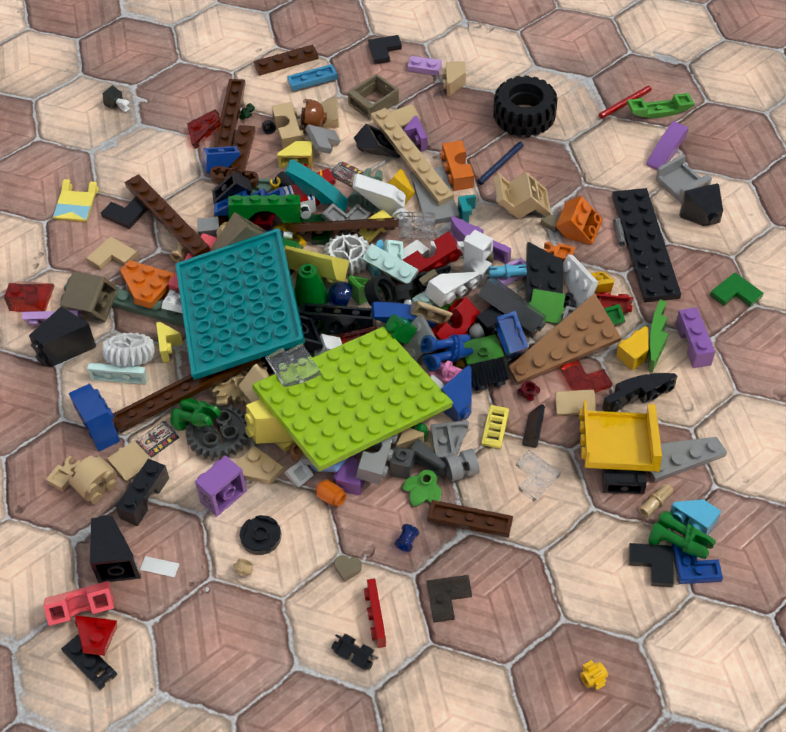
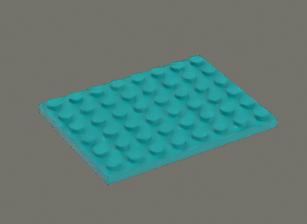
M279 228L175 263L191 375L194 380L305 343L283 238Z

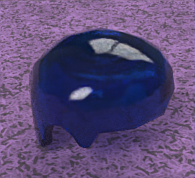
M344 281L333 283L327 294L329 304L347 306L352 294V285Z

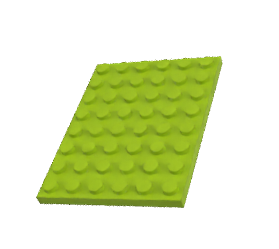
M384 326L252 384L253 391L319 472L451 408L453 401L441 391V388L399 342L391 337Z

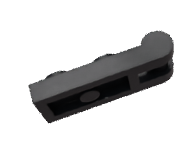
M78 635L61 648L62 652L99 690L105 687V683L110 678L113 680L118 675L99 655L83 653ZM102 670L104 671V673H103L102 675H100L99 677L96 676V675H98Z

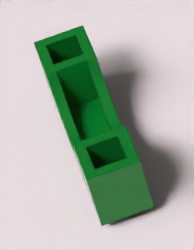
M300 195L228 196L229 220L234 212L249 220L257 212L269 211L279 216L282 223H300Z

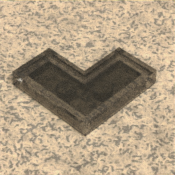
M469 575L426 581L433 623L455 620L452 600L472 597Z

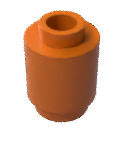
M328 479L320 481L315 489L317 492L316 496L333 507H340L347 497V493L344 492L343 488Z

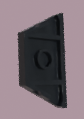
M527 242L525 300L531 302L533 289L563 294V260L531 242Z

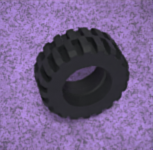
M525 75L524 77L516 76L514 79H507L495 91L493 111L495 122L501 129L507 130L511 135L516 134V136L520 137L521 135H526V137L539 135L540 132L547 131L555 121L558 101L557 93L545 80H539L535 76L529 77ZM517 105H530L533 107H520Z

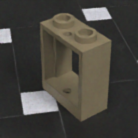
M375 74L348 92V105L370 121L372 120L371 113L383 108L389 109L399 102V89L378 74ZM376 90L385 95L374 104L365 99V97Z

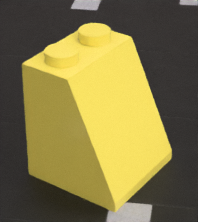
M261 399L246 405V414L244 416L247 426L245 431L248 437H252L256 444L294 442Z

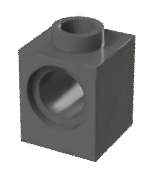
M395 446L390 461V474L393 477L408 479L411 477L415 465V450Z

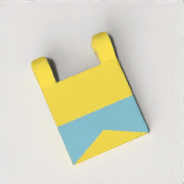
M64 179L53 219L87 222L95 195L99 191L98 186H96L97 182L91 181L89 183L88 192L71 191L73 187L70 184L71 181Z

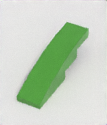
M659 300L655 310L648 339L649 350L647 358L649 372H653L668 337V333L664 332L667 317L663 316L667 302Z

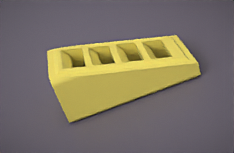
M490 405L481 445L501 449L509 418L508 408ZM488 436L497 437V438H499V440L491 439V438H487V437H488Z

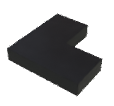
M399 35L368 40L374 64L390 62L388 51L402 49Z
M135 197L126 207L110 202L101 212V216L130 229L147 209Z
M629 543V565L651 567V586L673 587L672 546Z

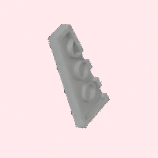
M717 437L661 444L662 461L660 472H647L655 483L726 456L727 451Z

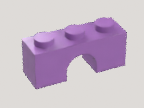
M698 308L679 310L676 327L681 339L687 338L688 340L687 355L692 367L711 366L715 350Z

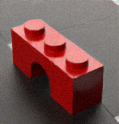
M449 231L433 240L436 245V252L432 257L425 258L417 250L404 258L403 261L417 268L418 274L423 271L427 272L437 269L438 267H445L457 261L459 257L463 256V252L456 238Z
M467 296L457 299L447 310L452 313V326L448 322H443L435 325L432 332L437 340L447 339L453 334H467V329L475 324L476 315L480 314V312ZM447 348L438 349L437 351L439 353L445 352Z

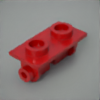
M609 292L596 294L603 308L620 304L623 313L628 314V312H632V305L629 304H632L634 297H629L628 294H618L616 296L611 295Z

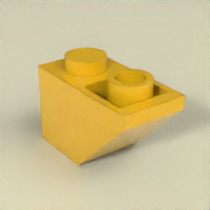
M646 326L634 331L628 339H623L617 346L616 357L632 371L647 359L649 347L648 327Z

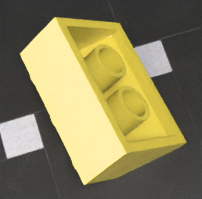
M285 245L289 268L296 270V274H298V270L302 265L313 264L321 278H327V282L336 284L338 281L345 282L350 260Z

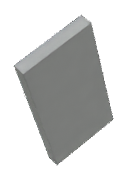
M444 166L433 168L451 190ZM410 172L425 225L451 221L452 216L459 219L460 215L454 199L438 205L415 174Z

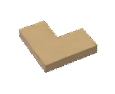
M110 236L86 259L88 263L101 270L112 259L125 265L129 260L135 259L138 254L134 249Z

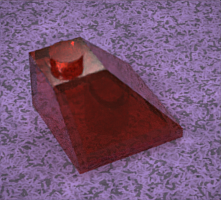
M29 281L11 282L8 284L4 299L9 311H46L55 285L54 283Z

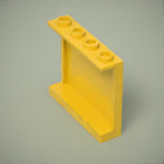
M584 401L583 409H579V420H582L580 421L579 432L583 433L580 435V446H584L581 447V459L585 460V468L660 472L662 450L656 404H648L646 413L587 411V401Z

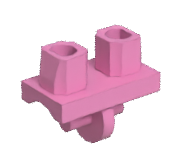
M448 360L446 363L441 362V367L437 371H428L427 374L430 377L434 375L440 381L447 384L462 369L452 366L453 362Z

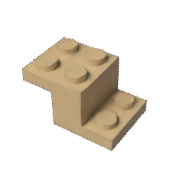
M525 172L511 182L500 174L494 176L496 201L510 215L521 219L534 210L537 213H541L544 217L551 215L547 189L529 173Z

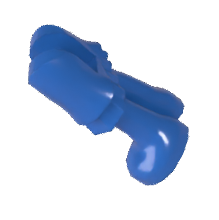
M453 334L443 340H436L432 335H425L420 345L422 353L447 348L445 352L423 356L426 368L431 372L437 371L441 367L442 361L456 362L473 354V348H464V343L471 340L470 335Z

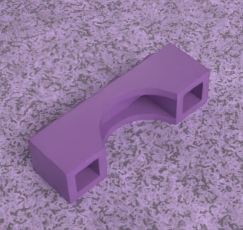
M357 453L349 457L340 469L335 472L333 481L336 482V485L343 488L344 492L361 495L365 481L356 478L359 463L356 461Z

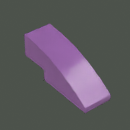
M673 121L657 143L646 165L657 170L661 165L670 162L677 153L678 147L687 137L688 127Z

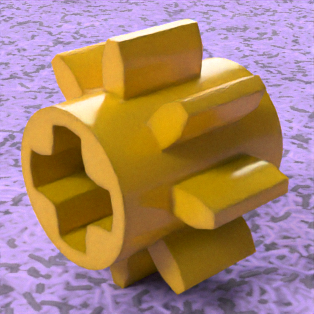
M592 660L583 664V672L580 673V678L587 688L594 687L596 690L605 686V682H607L605 678L608 677V672L601 662L593 663Z

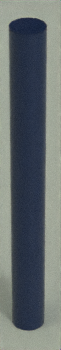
M519 141L477 180L478 184H484L523 148L524 144Z

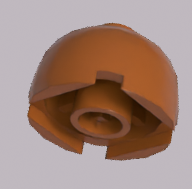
M304 99L303 103H306L305 108L302 107L301 125H304V128L301 130L306 132L305 128L308 124L322 127L323 122L326 123L327 113L324 112L323 106L316 100Z

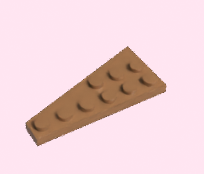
M594 293L509 366V371L516 384L519 385L621 341V336Z

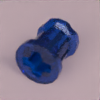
M403 524L400 537L395 540L394 544L402 551L411 552L415 537L419 536L420 532L413 525Z

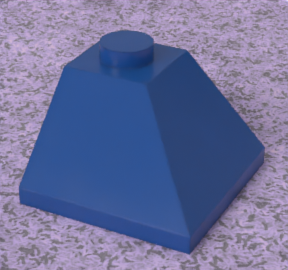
M469 365L441 388V391L453 401L452 407L443 411V413L454 422L466 420L472 413L471 367Z

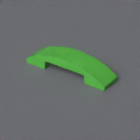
M689 93L675 94L672 100L645 103L643 98L627 100L632 114L646 118L671 116L694 107V102Z

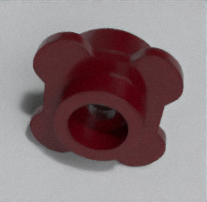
M525 381L521 388L517 390V394L524 396L528 401H533L534 396L540 393V388L532 381Z

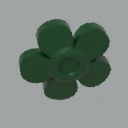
M251 103L241 110V120L252 116L251 112L254 111L255 107Z

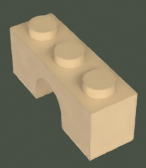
M291 102L273 105V119L276 129L279 130L282 149H285L295 141L305 140L303 130H300V120L296 119L298 118L296 108L292 107Z

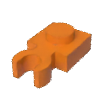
M550 242L544 243L545 249L543 250L560 258L563 262L567 254L574 255L575 247L558 243L557 246H553Z

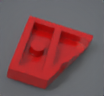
M76 615L75 624L78 629L82 652L105 656L117 629V620Z

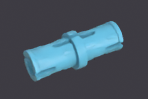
M526 264L489 266V278L526 276Z

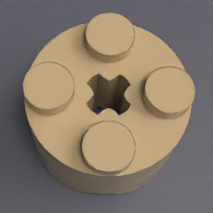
M91 455L82 460L74 469L75 475L73 477L70 475L69 484L86 501L92 504L97 503L101 499L102 494L107 490L112 491L117 486L115 481L117 472L100 455H96L97 457L95 458Z

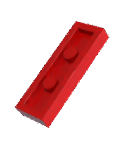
M367 579V588H364L365 601H370L371 606L367 608L369 621L373 620L374 627L370 628L372 641H377V647L382 648L386 647V636L376 579Z

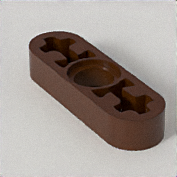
M215 166L210 170L211 180L215 183H222L235 171L250 179L251 188L259 185L258 174L253 171Z

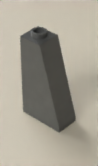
M497 278L488 279L478 296L504 314L516 311L520 324L532 333L537 332V330L541 331L546 324L544 320L547 316Z

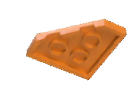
M130 260L120 269V275L125 281L128 292L132 295L134 304L150 309L169 290V280L175 275V273L167 270H161Z

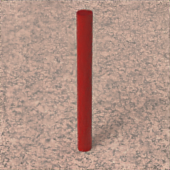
M648 85L600 112L599 117L603 119L628 105L627 100L638 99L652 90L651 87Z

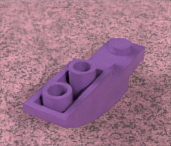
M454 216L451 218V232L458 241H464L465 237L474 230L481 233L484 232L478 226L467 223L462 219ZM493 240L492 252L494 253V259L508 264L511 260V248Z

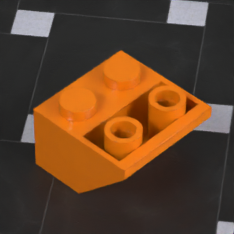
M581 195L565 203L555 227L567 239L591 245L596 238L603 218Z

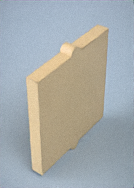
M134 440L127 446L119 448V451L108 457L107 460L125 482L128 483L136 477L149 456Z

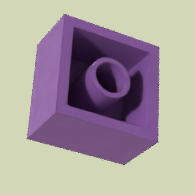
M227 456L217 460L208 471L200 474L195 481L200 502L216 517L247 492L243 470Z

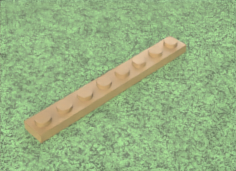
M383 108L371 113L373 122L438 205H442L453 200L454 194L388 110Z

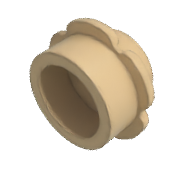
M238 558L237 562L233 564V567L236 569L235 572L241 576L246 577L253 572L254 564L248 560Z

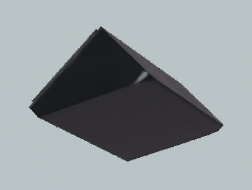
M543 404L532 410L528 415L522 442L523 446L533 448L538 446L545 411Z

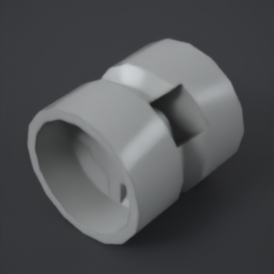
M473 449L462 451L459 456L456 453L444 456L446 472L451 482L463 479L464 475L469 477L480 472L478 460Z

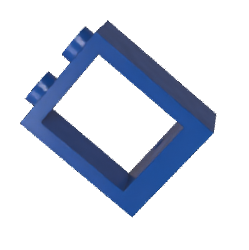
M516 311L498 316L494 325L507 360L524 354L529 346Z

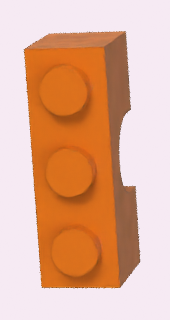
M462 140L442 143L440 159L444 161L443 166L445 172H448L447 178L449 184H452L453 191L474 188V174L471 165L466 164V150Z

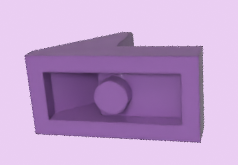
M414 116L403 131L411 141H415V144L419 145L421 151L427 150V135L418 116Z

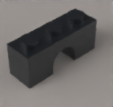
M149 458L115 506L120 519L136 526L140 524L148 511L147 502L152 492L159 494L169 480L166 465Z

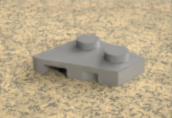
M468 420L431 424L434 452L442 461H444V456L455 453L458 455L469 427Z

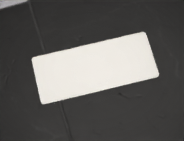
M145 556L140 570L175 577L179 563Z

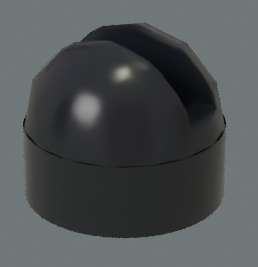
M265 120L262 123V129L265 134L269 135L275 132L276 126L273 121Z

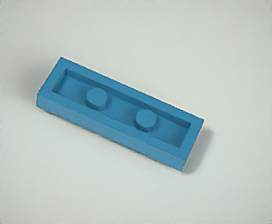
M332 64L287 76V81L292 91L338 79V74Z

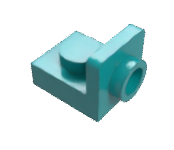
M475 194L458 197L460 218L469 223V216L472 215V209H475Z

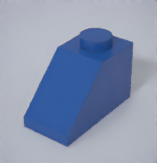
M236 146L203 148V168L205 172L210 174V170L215 166L229 167L240 156V151Z

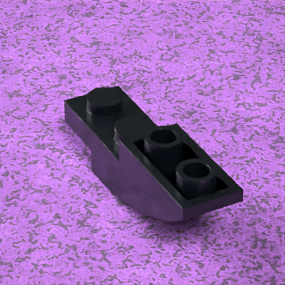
M652 373L619 382L615 386L614 393L604 398L602 409L607 412H616L622 406L634 403L638 398L643 404L649 400L653 401L659 395L671 392L675 388L678 376L675 373Z

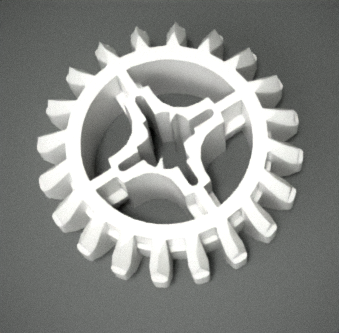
M350 232L348 235L342 233L341 236L335 235L334 239L330 238L329 243L325 245L323 254L350 260L347 274L353 276L355 272L360 274V271L365 270L366 266H368L362 258L370 245L367 240H364L363 236L358 237L357 234L352 236Z
M124 333L110 336V338L105 339L102 346L104 360L118 367H133L146 364L147 361L152 360L155 353L153 340L145 334L140 335L139 333Z

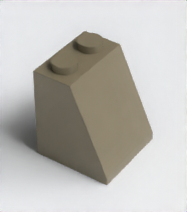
M234 212L211 249L216 250L266 233V231Z
M73 271L72 275L68 278L65 293L61 296L60 306L69 311L78 310L85 316L106 322L119 288L105 277Z

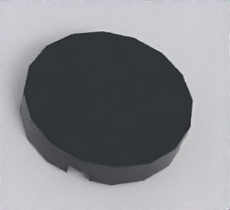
M264 515L255 516V518L245 521L239 534L241 544L245 550L255 555H264L272 552L280 544L282 537L277 521Z

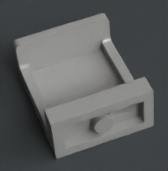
M684 154L661 165L657 169L656 181L681 204L685 190L711 185L712 181L708 174L700 177L687 166Z

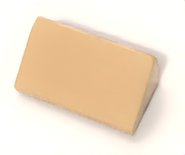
M336 96L321 104L324 112L327 113L326 123L323 122L322 128L339 127L338 101Z
M412 104L389 112L401 128L406 127L414 116H418L421 121L419 114Z
M416 301L411 305L410 314L415 316L422 315L426 320L437 324L448 322L452 316V313L421 301Z
M594 390L555 392L554 401L557 416L579 415V409H583L584 401H587V411H596Z

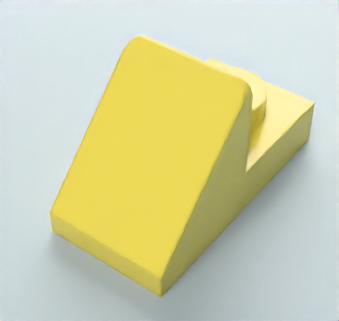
M156 322L162 362L167 363L170 362V354H173L172 346L183 344L181 333L161 322Z

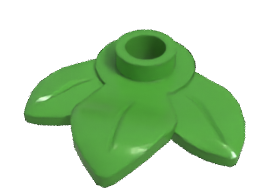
M423 470L418 476H411L406 479L402 489L410 492V502L413 507L419 506L426 500L430 503L432 500H441L442 493L437 485V476L431 470ZM427 476L431 478L429 482L423 481Z

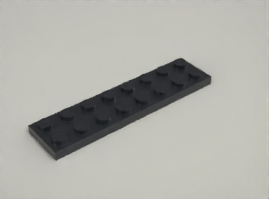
M647 188L613 191V202L617 215L621 219L626 245L644 303L680 299L681 291Z

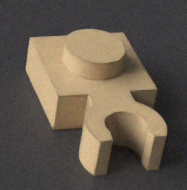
M68 456L65 460V465L62 467L58 464L46 478L47 484L64 492L70 485L69 477L70 475L72 477L75 475L74 469L80 463V460L71 465L74 460L72 456Z

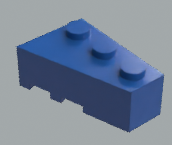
M89 383L68 393L80 419L87 427L90 437L93 438L98 452L121 442L111 420L114 418L110 407L108 408L104 398L101 397L98 389L94 390Z

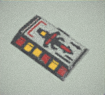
M343 161L339 162L331 171L335 179L350 187H353L354 175L357 173L362 175L364 173Z
M162 421L137 439L136 442L150 458H153L180 437L166 421Z

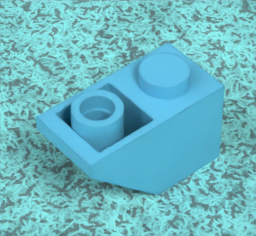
M704 499L674 502L670 510L675 520L685 526L689 523L692 527L695 526L707 535L718 522L722 512Z

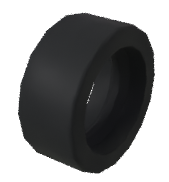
M378 275L368 280L364 288L367 302L371 307L373 302L398 303L395 292L396 285L385 275ZM378 287L383 291L385 300L380 296Z

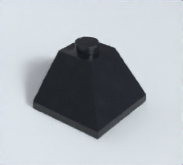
M365 124L354 136V140L357 143L356 147L362 152L366 151L370 154L395 158L401 157L384 134L369 124Z
M718 183L684 191L679 213L680 218L702 226L721 222L723 205Z

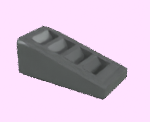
M417 439L410 448L415 450V463L444 478L446 476V464L420 439Z

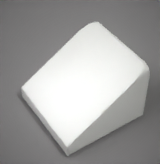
M301 460L284 472L297 487H300L314 476L309 467L304 465Z

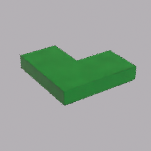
M734 272L714 288L710 296L724 306L733 298L738 297L751 307L763 297L764 293Z

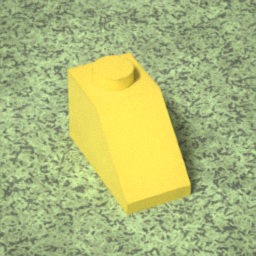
M295 141L278 152L279 168H286L291 159L300 164L306 163L309 168H312L314 156L312 142Z

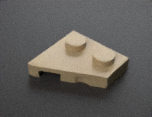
M255 446L235 463L243 470L246 480L260 481L265 484H271L284 471L280 464Z

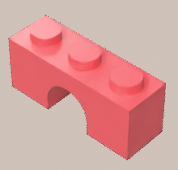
M106 581L47 597L44 600L43 607L48 625L51 626L70 621L72 616L84 611H92V614L114 609L115 600L110 582Z

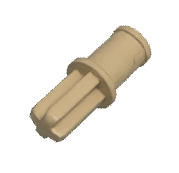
M664 484L656 493L650 494L649 499L639 507L640 514L645 518H649L658 507L661 508L663 506V502L673 493V488L669 484Z

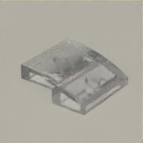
M302 343L286 352L281 348L265 357L283 387L297 385L321 375L320 369Z

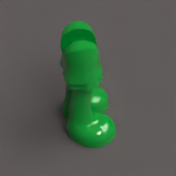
M187 398L180 401L181 409H173L170 420L172 427L178 431L185 430L189 422L198 428L211 427L213 425L212 419H218L221 411L218 407L210 405L205 401L198 402L196 399Z
M669 511L661 513L658 523L654 524L648 540L649 544L659 545L662 540L671 542L682 548L683 552H686L687 555H693L702 559L708 557V549H712L716 543L715 539L703 533L695 526L692 527L689 523L685 526L675 520ZM668 529H672V530H674V531H676V532H679V533H681L682 535H684L685 537H682V536H680V535H678V534H676V533H674V532H672V531H670V530H668Z

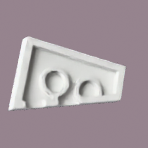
M567 254L563 262V277L570 293L573 294V300L576 301V308H578L594 294L598 281L574 255Z

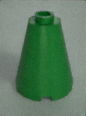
M313 264L302 265L298 270L294 287L297 305L301 307L302 303L326 305L329 302V293L317 268Z

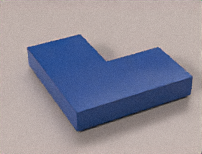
M672 543L679 584L722 582L723 576L719 559L698 561L696 556L687 555L686 552H683L682 548Z

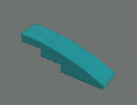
M293 159L289 160L285 173L307 196L313 194L323 205L327 203L332 205L334 203L345 212L347 198L336 187L308 167Z

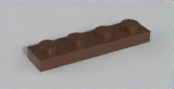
M309 45L254 61V67L260 76L317 60L319 57L315 47Z
M432 500L427 521L509 538L513 516Z

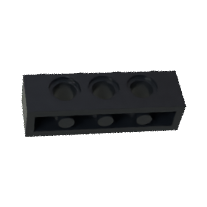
M302 303L299 310V315L313 319L318 333L360 337L376 330V320L372 317V308Z

